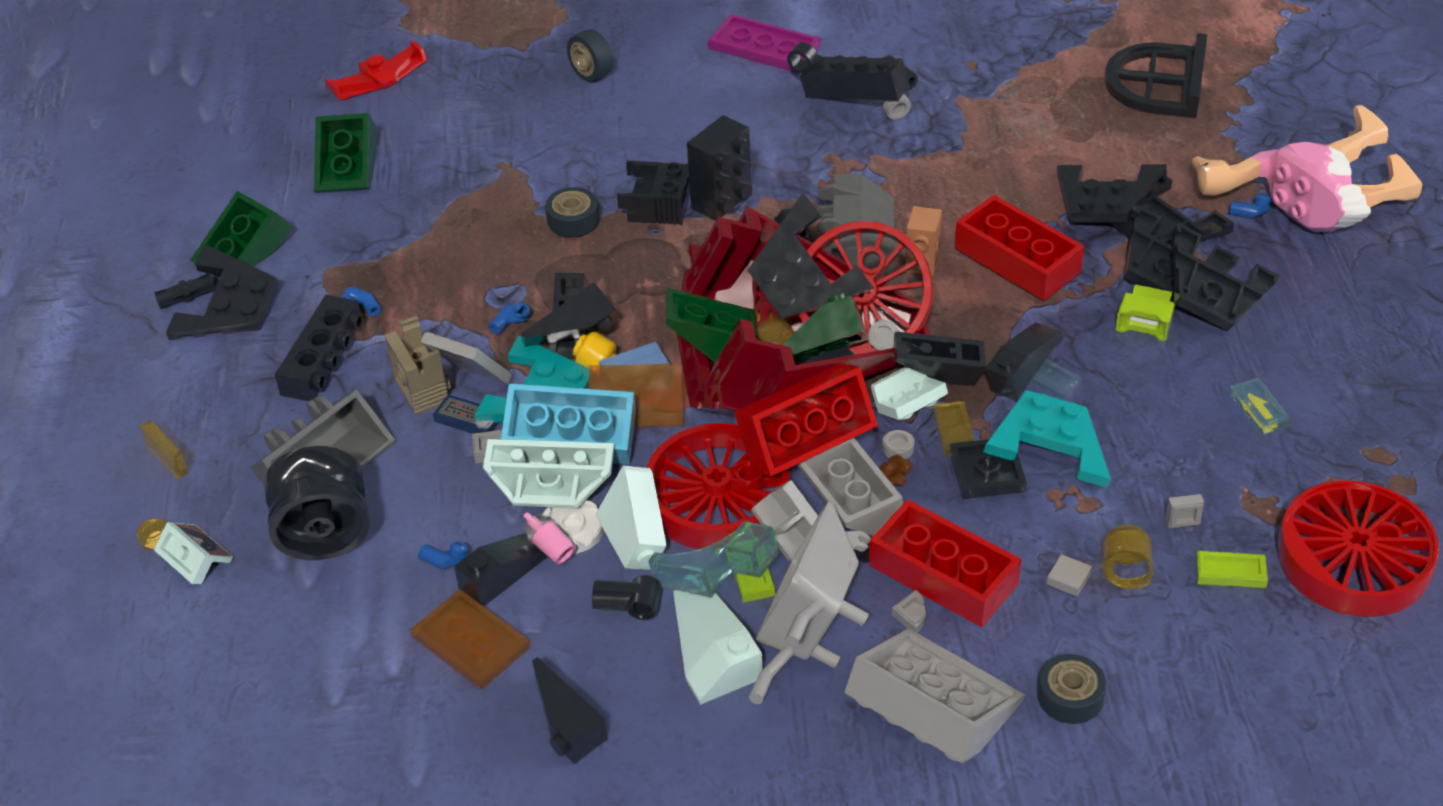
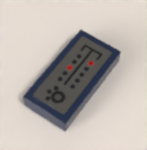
M449 394L433 413L434 422L472 434L494 431L499 422L494 423V421H476L475 413L480 404Z

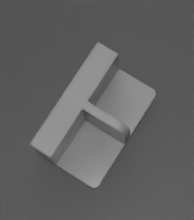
M792 480L775 488L751 508L754 516L788 561L793 559L818 517Z

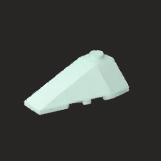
M702 579L674 590L685 680L699 704L701 705L756 682L759 673L763 670L762 653L746 627L707 582Z

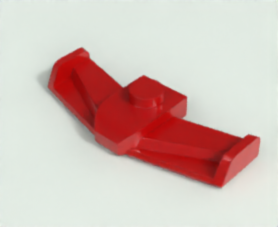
M413 40L410 42V46L390 60L385 59L381 54L371 56L367 60L358 63L359 74L334 81L327 79L325 80L326 87L340 101L376 90L386 89L395 85L400 79L425 63L427 57L423 48Z

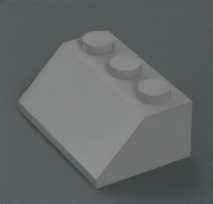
M855 438L849 439L797 464L826 503L827 501L833 503L840 521L846 528L863 531L874 536L903 505L901 494Z

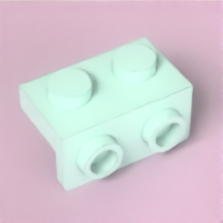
M908 366L871 385L878 413L896 420L908 419L913 415V412L936 404L938 399L948 394L944 382L929 378L926 374Z

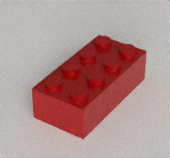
M992 195L956 221L955 249L1043 301L1082 272L1084 245L996 195Z
M843 363L837 364L734 411L752 471L770 477L878 426L861 367Z
M907 499L870 539L869 566L914 591L917 590L921 595L983 628L1019 585L1021 558Z

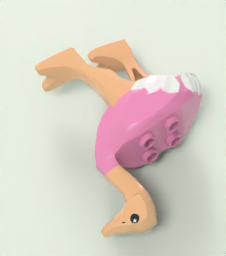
M1363 105L1353 108L1356 129L1349 132V137L1327 145L1313 142L1292 143L1280 149L1259 152L1236 165H1228L1223 160L1204 159L1200 156L1192 159L1193 167L1197 173L1198 188L1203 195H1219L1231 191L1255 178L1266 177L1269 183L1272 202L1291 220L1316 233L1334 231L1342 227L1355 225L1369 216L1371 207L1381 202L1417 199L1421 194L1423 183L1398 154H1392L1387 156L1390 179L1378 185L1352 184L1350 163L1358 159L1361 151L1367 146L1387 143L1388 139L1387 126Z

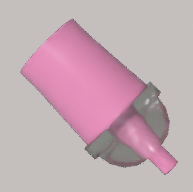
M528 512L524 514L523 517L528 521L525 527L528 541L531 544H535L556 565L563 564L573 555L576 546L555 524L556 522L552 517H547L543 514L532 517Z

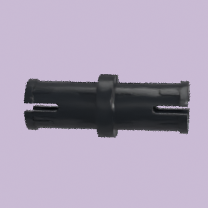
M210 273L192 280H180L178 284L172 287L155 291L154 295L160 309L182 301L187 303L192 301L191 298L215 291V285Z

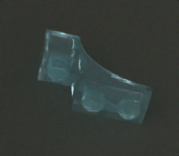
M744 521L730 535L710 546L684 553L667 554L655 552L648 560L653 577L661 582L663 588L712 598L731 572L760 578L780 551L772 526Z

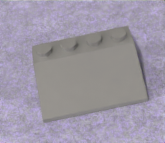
M909 628L857 656L844 692L856 699L859 705L871 708L884 716L889 723L901 726L914 734L915 738L919 741L931 744L944 752L949 759L963 764L981 752L1025 698V694Z

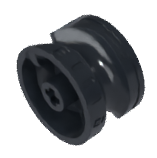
M309 446L295 449L282 455L267 470L264 487L266 504L269 507L267 517L269 536L273 545L279 551L296 559L318 561L341 556L357 547L364 540L370 526L369 514L365 501L362 469L353 456L338 448Z

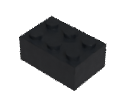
M722 115L687 142L691 209L714 221L718 217L728 214L736 205L748 198L752 193L749 127Z

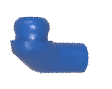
M1257 194L1255 203L1251 204L1232 201L1229 215L1247 218L1260 216L1270 210L1271 197L1267 194Z
M456 541L450 545L449 551L442 552L425 544L419 550L418 558L439 569H445L455 566L467 557L468 546L463 542Z

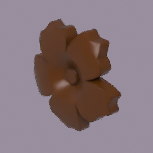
M896 454L889 458L888 463L884 462L879 469L894 487H902L907 482L903 474H908L913 465L909 459H904Z

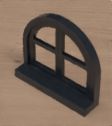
M1197 33L1195 46L1149 42L1135 44L1118 51L1109 59L1106 66L1105 85L1108 92L1121 104L1137 111L1197 118L1208 34ZM1157 56L1187 59L1185 75L1156 73ZM1151 57L1149 72L1122 69L1123 66L1135 59ZM1120 79L1148 81L1146 96L1142 97L1131 92L1121 83ZM1153 82L1183 85L1181 102L1150 99Z

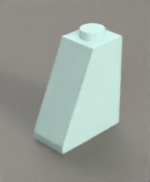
M622 466L596 512V516L624 568L652 570L666 547L653 473L650 468Z

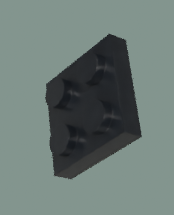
M989 439L950 444L949 453L962 499L1026 492L1027 482L1018 453L1015 460L1012 461L983 453Z

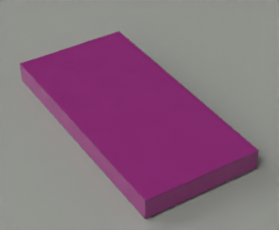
M733 14L724 21L707 41L708 49L795 73L798 72L794 71L787 62V56L795 45L805 42L810 44L816 52L821 47V38ZM799 55L801 59L806 61L803 56Z

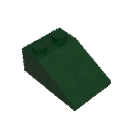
M369 113L316 117L315 193L369 189L376 154V125Z
M237 191L190 261L196 264L203 245H208L254 267L278 249L292 228V225L274 211ZM213 274V275H215V276L218 277V278H220V276H221V275H218V274Z
M667 288L665 324L714 363H716L740 319L753 323L756 336L754 309Z
M839 294L827 299L828 304L822 305L783 344V346L791 347L794 363L801 359L869 340L859 307L852 296L846 297L845 294Z

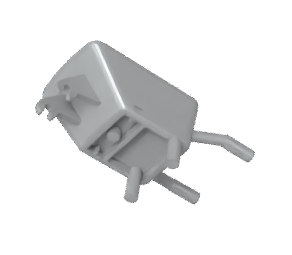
M827 501L794 555L756 635V641L778 649L780 652L759 673L749 695L750 701L754 704L762 703L773 677L792 656L807 660L811 656L834 669L840 656L818 645L837 613L861 626L864 625L869 615L867 612L846 602L844 598L859 564L854 550L866 551L867 544L871 538L863 531L845 532L835 507L830 501Z

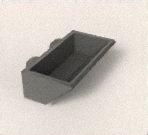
M834 174V184L826 185L819 190V199L831 200L833 203L831 205L818 206V212L822 220L817 225V232L826 233L837 226L857 221L878 222L894 228V197L863 174ZM861 234L862 249L867 246H875L878 234ZM856 235L840 239L839 242L854 267L858 266ZM888 237L883 238L880 248L886 259L894 251V240ZM832 243L825 249L844 261L835 243ZM871 254L865 258L864 266L868 269H874L879 266L881 259L878 255ZM894 261L883 274L894 272Z
M357 389L345 395L333 405L326 398L319 395L306 404L308 413L313 420L305 425L299 417L293 419L291 423L297 432L291 437L277 427L266 433L264 440L271 452L250 468L264 485L267 470L282 455L303 447L328 446L347 452L357 460L361 469H363L395 444L396 441Z

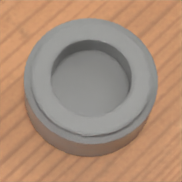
M905 94L902 95L899 101L885 100L883 104L884 112L892 120L905 117L911 109V102Z
M880 320L870 327L868 339L872 347L878 351L894 348V333L899 331L894 323L888 320Z
M893 430L884 436L883 453L888 458L898 454L907 459L913 454L914 438L910 433L903 430Z

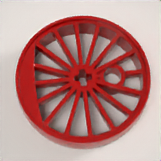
M857 221L829 230L809 247L807 252L814 261L816 259L821 260L838 275L843 276L845 273L823 257L821 253L832 243H835L849 270L854 267L839 240L855 234L858 267L875 288L870 294L865 293L863 298L860 297V294L852 296L859 307L860 313L862 308L864 309L867 334L870 329L869 306L877 321L882 320L874 303L906 327V333H920L932 308L934 287L932 274L925 256L908 236L882 223ZM861 234H878L876 245L867 246L862 249ZM884 237L891 238L899 243L887 259L880 249ZM904 248L914 256L915 260L878 280ZM871 254H876L881 259L879 266L874 269H868L864 266L865 258ZM917 266L921 268L922 282L881 287ZM828 279L831 284L835 282L834 280ZM924 288L922 304L881 294ZM878 299L919 310L910 325ZM808 313L799 315L802 324L810 318ZM869 340L848 346L854 355L878 351L872 347Z
M726 423L699 425L673 435L655 450L646 467L650 468L653 473L664 535L683 546L703 551H727V546L757 539L761 540L769 535L754 515L747 517L740 508L752 513L751 508L757 504L756 502H760L772 492L765 491L763 488L778 487L791 480L789 468L777 475L764 477L763 474L752 471L747 452L735 465L729 467L734 450L746 451L738 425ZM712 448H727L722 465H715ZM705 449L710 466L705 468L692 452ZM684 457L696 472L675 461ZM667 470L681 478L665 476V471ZM678 502V503H676V504H674V505H672V506L669 507V504H668V503ZM724 505L738 521L728 523ZM719 506L722 524H711L716 507ZM708 508L704 523L695 522ZM691 510L685 518L679 517V515Z
M1342 480L1311 487L1291 502L1281 522L1277 552L1280 566L1288 580L1300 593L1311 601L1329 610L1346 615L1377 617L1402 611L1422 597L1432 581L1437 566L1439 543L1436 531L1428 517L1406 497L1380 485L1362 481ZM1338 508L1346 509L1348 520L1344 517V515L1340 512ZM1355 509L1366 511L1361 527L1358 525ZM1325 510L1331 518H1329L1320 511ZM1371 512L1381 516L1366 529ZM1306 517L1316 524L1303 521L1302 519ZM1299 533L1312 537H1301ZM1408 534L1410 537H1403V535ZM1406 550H1420L1421 555ZM1334 558L1326 567H1323L1320 563ZM1401 563L1421 568L1423 571L1417 574ZM1343 564L1348 568L1341 585L1331 574ZM1369 567L1387 590H1374ZM1353 569H1360L1364 591L1353 590L1347 587ZM1387 570L1406 581L1407 584L1399 586Z

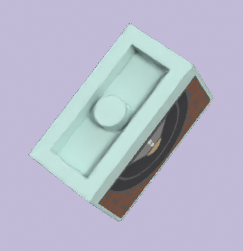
M167 522L154 548L156 553L191 584H202L212 562L230 563L233 558L222 546L194 524Z

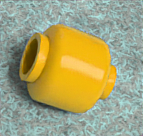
M591 332L588 335L583 334L579 338L572 355L576 356L575 362L592 369L593 375L601 376L599 361L615 356L617 345L609 338L597 332Z

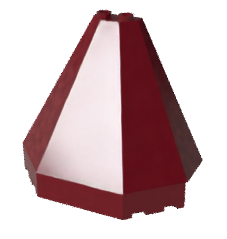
M748 206L745 207L738 221L718 217L702 246L690 243L688 253L690 255L691 267L689 271H684L681 291L753 309V278L747 270L780 224ZM797 235L801 244L808 250L813 243ZM826 250L821 253L823 257L845 274L850 271L846 262ZM815 260V263L827 279L836 281L841 277L821 260ZM757 285V292H760V288ZM898 291L881 293L919 304ZM759 296L756 297V305H760ZM878 299L910 325L919 310ZM874 303L882 320L894 323L899 332L907 330L906 327ZM869 306L868 308L871 327L875 322H877V319ZM862 308L861 316L865 325L864 309ZM757 310L756 321H759L760 310ZM817 310L808 312L809 317H811ZM769 311V322H772V311ZM777 311L776 327L756 326V336L753 323L740 319L716 363L676 333L690 407L720 414L735 415L734 411L840 363L861 367L863 377L900 365L901 363L895 361V348L795 365L791 347L783 346V344L803 324L799 316L783 320ZM927 321L919 334L931 335Z

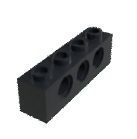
M331 295L324 296L275 373L280 396L310 401L317 397L320 391L324 390L327 379L332 371L336 370L341 356L345 350L349 349L352 338L363 325V315L360 313L358 300Z

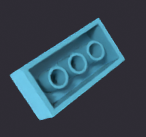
M509 384L501 440L614 443L612 464L630 465L637 408L634 392Z

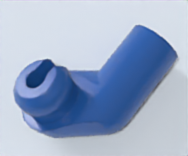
M352 286L346 288L345 293L341 295L342 298L358 300V303L363 306L371 317L377 316L381 312L380 305L373 295L367 291Z
M521 302L505 306L488 324L489 329L494 334H500L507 325L523 323L529 318L531 311L529 305Z

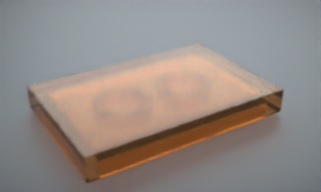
M682 363L589 366V389L634 392L637 407L634 427L683 425Z
M460 589L410 629L411 636L480 690L531 648L530 641Z

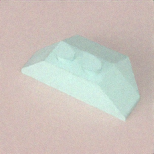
M488 439L483 468L513 506L578 508L611 475L615 446L614 443Z

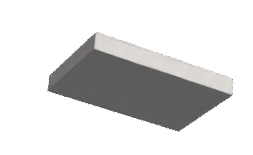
M424 332L421 343L433 351L438 350L441 357L457 368L509 384L512 376L511 372L478 348L430 332Z

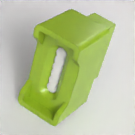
M1135 285L1133 293L1124 294L1117 315L1116 331L1123 333L1132 330L1154 335L1159 341H1166L1175 308V303L1171 302L1172 292Z

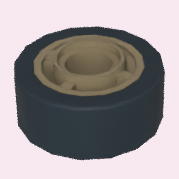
M593 29L584 30L571 36L568 40L567 56L571 67L581 79L591 82L610 73L613 67L612 51L604 36Z
M580 187L563 188L551 194L546 200L547 224L550 230L557 235L578 237L589 233L599 223L598 200L595 194L587 189Z
M1074 654L1056 656L1047 661L1040 670L1037 698L1040 707L1048 716L1055 720L1069 724L1084 723L1096 717L1103 708L1107 680L1103 670L1094 661L1084 656Z

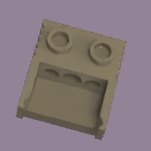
M414 316L400 321L401 337L398 336L396 331L387 333L384 337L394 380L414 414L418 415L439 407L448 395L447 390L451 389V385L446 373L443 372L440 352L435 350L429 353L424 344L421 343L423 336L419 318Z

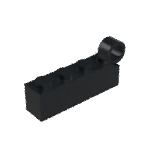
M805 42L796 44L787 56L789 66L794 71L802 73L800 79L805 95L808 98L899 101L910 86L902 58L844 57L841 55L821 57L817 55L816 50L810 44ZM799 55L803 56L806 61L801 59Z

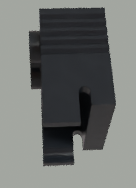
M627 160V176L641 177L636 178L633 193L617 194L618 209H628V222L683 225L690 197L688 164Z

